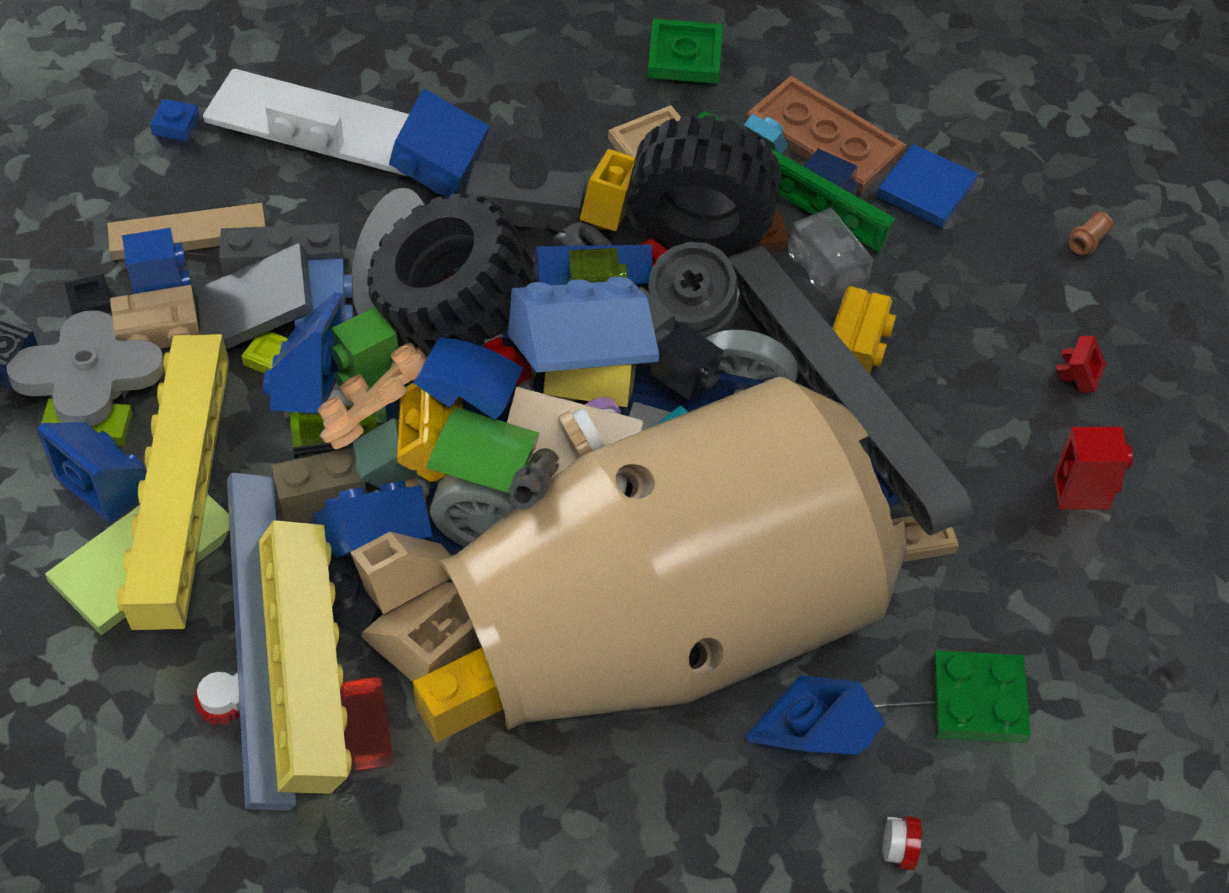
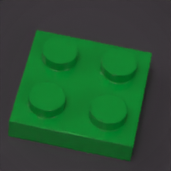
M653 18L647 78L718 84L723 24Z
M935 650L932 662L937 738L1028 743L1031 731L1024 655Z

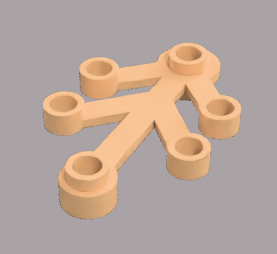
M407 343L396 349L390 355L393 360L392 367L370 389L361 374L345 381L340 386V389L348 401L352 400L354 406L347 412V408L337 396L329 399L317 409L324 420L323 425L325 429L320 434L325 443L330 442L334 449L350 444L363 433L364 429L360 425L363 419L402 397L407 392L404 385L416 379L427 359L420 347L415 348L412 343Z

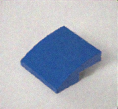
M439 337L413 383L449 408L460 396L496 421L504 411L523 367L482 346L457 339Z

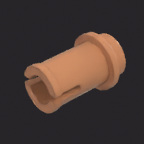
M1099 211L1098 214L1095 212L1083 226H1078L1071 231L1069 239L1070 248L1079 255L1093 253L1098 247V242L1113 229L1114 223L1112 218L1105 212Z

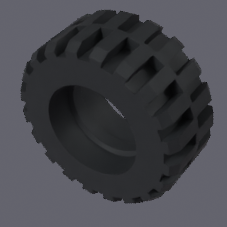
M687 115L681 117L679 121H676L674 118L660 124V127L656 126L649 131L645 138L641 140L637 149L627 190V202L641 228L646 227L648 235L655 240L657 238L663 240L664 245L670 248L687 242L707 243L720 249L725 255L735 254L738 249L744 251L752 247L755 242L757 243L763 239L768 233V229L772 227L782 176L779 161L764 139L758 140L756 133L747 127L742 129L737 126V122L726 119L725 122L715 120L716 116L704 115L703 118H695L694 115Z
M461 193L451 194L448 199L440 196L431 199V203L426 206L418 205L411 210L412 214L405 219L401 217L393 224L394 229L389 234L385 233L379 241L380 249L373 252L370 260L371 269H368L367 285L369 286L368 294L371 302L402 341L406 344L412 343L415 348L420 347L425 354L430 353L439 337L457 339L481 346V341L488 337L492 340L501 333L499 329L505 323L509 324L512 288H524L533 282L534 261L532 254L501 207L485 197L472 194L468 197L466 194ZM463 265L454 275L439 283L449 272Z

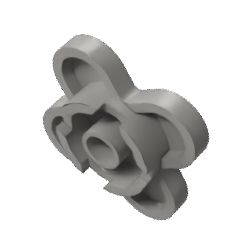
M84 311L69 317L63 323L60 330L59 343L55 345L32 346L20 350L7 364V373L10 384L16 392L26 396L50 395V398L53 399L56 416L62 423L86 422L89 426H94L104 421L110 415L114 399L120 394L125 398L130 390H140L154 385L162 378L164 367L162 351L156 344L145 340L118 341L114 332L113 318L109 314L101 311Z

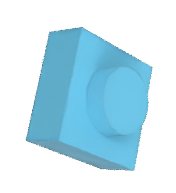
M752 113L744 124L745 128L747 127L756 133L758 140L764 139L770 148L780 154H783L788 147L783 134V127L772 118L766 117L763 120Z

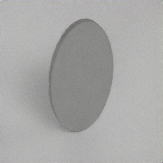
M399 188L384 196L370 213L362 229L352 266L353 302L358 315L374 307L368 294L369 286L367 285L368 269H371L370 260L373 252L380 249L379 241L385 233L389 234L394 229L393 224L401 217L403 219L412 214L411 210L418 205L425 206L418 194L411 189Z

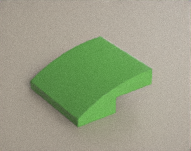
M455 407L428 460L427 469L508 493L515 473L522 466L527 465L528 460L533 454L539 432L503 421H495L490 417Z

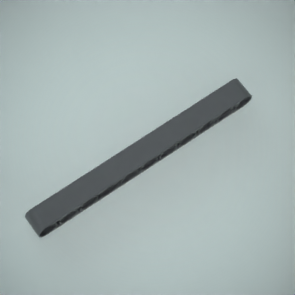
M759 245L728 257L732 262L737 277L741 299L770 336L792 353L797 362L799 373L814 392L843 405L857 418L869 435L859 440V443L868 454L873 467L921 528L931 536L973 518V506L962 484L763 245Z

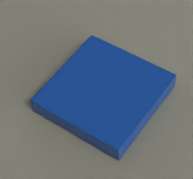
M912 144L879 186L877 197L943 228L974 187L979 174Z

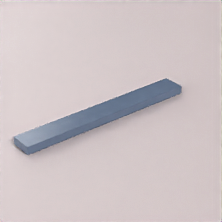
M232 472L227 479L245 809L291 811L296 805L295 793L278 792L259 553V539L272 521L276 520L274 479L268 476Z

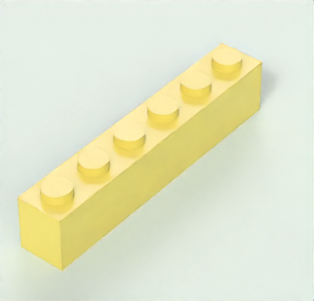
M273 520L259 539L278 792L331 794L348 777L352 764L351 753L348 749H345L344 731L347 726V711L344 706H341L340 696L343 668L341 664H337L336 646L339 640V627L336 622H333L332 606L335 600V586L333 582L329 581L328 571L331 560V546L329 542H326L324 525Z

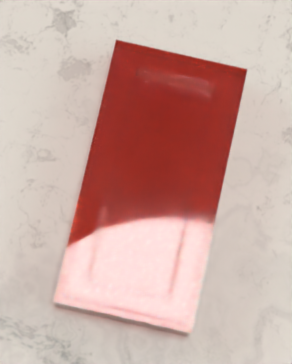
M381 676L342 682L340 696L341 706H344L347 711V726L344 731L345 749H348L351 753L352 764L350 771L394 764Z

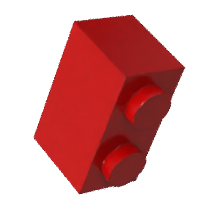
M1123 427L1071 428L1054 472L1060 510L1110 509L1116 493H1120L1122 490L1123 477L1126 470L1131 469L1133 464V449L1131 444H1126Z

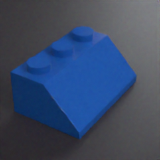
M334 292L293 329L287 342H282L280 354L274 356L271 369L266 370L264 374L263 390L264 395H270V410L318 413L317 409L328 401L336 384L334 374L338 372L337 365L330 351V348L334 346L332 328L343 323V293Z

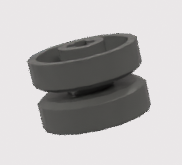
M687 242L670 248L658 258L650 272L648 288L653 297L675 314L674 330L686 324L707 338L715 333L732 328L739 316L741 296L732 262L720 249L707 243Z

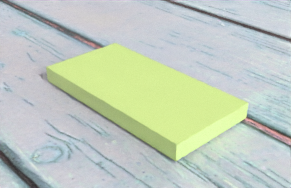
M208 494L196 564L220 547L230 530L229 513ZM140 505L45 573L48 582L101 636L126 617L125 613H120L118 610L117 592L119 586L125 585L124 557L126 550L132 549L131 521L134 514H139Z

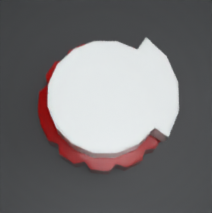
M226 672L210 673L201 680L194 695V702L197 712L204 721H209L214 725L220 723L224 725L232 720H236L240 716L238 673L232 676Z
M904 816L902 819L895 817L887 818L882 846L884 861L897 863V867L900 869L914 870L916 868L921 849V819Z

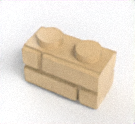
M191 285L110 298L114 332L118 341L145 340L156 344L162 349L171 347L173 335H201Z

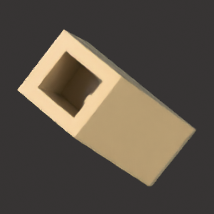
M390 531L351 552L366 592L383 614L404 605L407 601L450 579L447 572L443 569L440 560L451 555L439 543Z

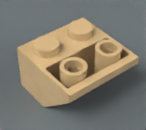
M443 582L407 601L404 605L390 610L361 632V637L412 682L473 652L480 646L466 609L452 582Z

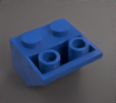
M397 481L379 486V491L365 494L364 488H354L339 492V497L324 501L325 507L312 514L313 523L324 525L326 542L330 543L331 551L336 558L352 556V551L390 531L426 540L433 535L422 485L406 488L405 481Z

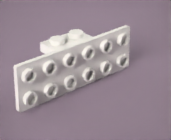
M232 69L203 114L205 123L404 175L389 165L394 142L409 115L407 113Z

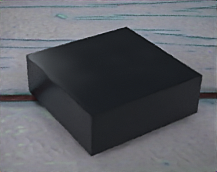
M104 274L64 283L73 315L84 311L112 312L111 297Z

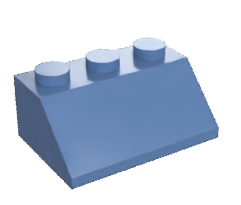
M612 277L607 282L595 283L586 280H571L566 285L552 286L546 283L535 282L528 284L527 287L512 288L508 336L536 372L658 362L659 350L647 296L628 278Z

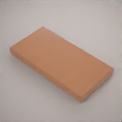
M792 76L788 77L746 115V121L753 113L763 120L769 117L778 122L784 129L783 134L788 144L787 148L806 160H809L819 148L857 165L855 182L859 184L857 191L860 193L868 189L906 151L907 145Z

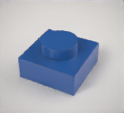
M162 99L150 123L152 135L188 141L200 116L198 105Z

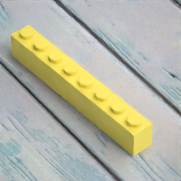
M222 334L173 335L170 352L164 354L165 380L164 383H159L157 389L159 411L151 419L153 442L152 447H147L145 450L147 473L145 480H140L138 485L140 509L139 514H134L131 521L133 545L132 549H127L125 552L124 568L126 580L125 585L119 586L117 592L118 610L120 613H125L131 630L185 629L230 363Z

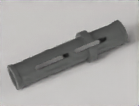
M548 448L537 450L527 465L517 470L508 490V493H513L509 497V501L514 507L524 510L531 508L535 505L536 501L545 496L549 489L550 479L559 468V463H556L559 457L553 450Z

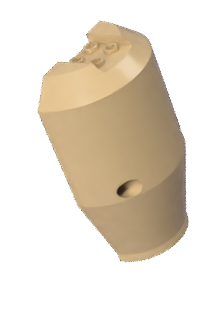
M776 377L583 454L550 480L549 489L545 496L536 501L535 505L525 510L514 508L460 552L440 560L443 569L449 575L460 596L486 657L502 702L507 729L510 730L528 722L688 704L882 620L887 611L905 559L906 532L904 521L892 522L888 502L883 495L870 458L859 443V440L869 435L857 418L843 405L787 378ZM616 475H624L632 482L633 490L630 497L624 495L618 489ZM696 644L700 651V658L696 665L690 667L689 655L691 649Z

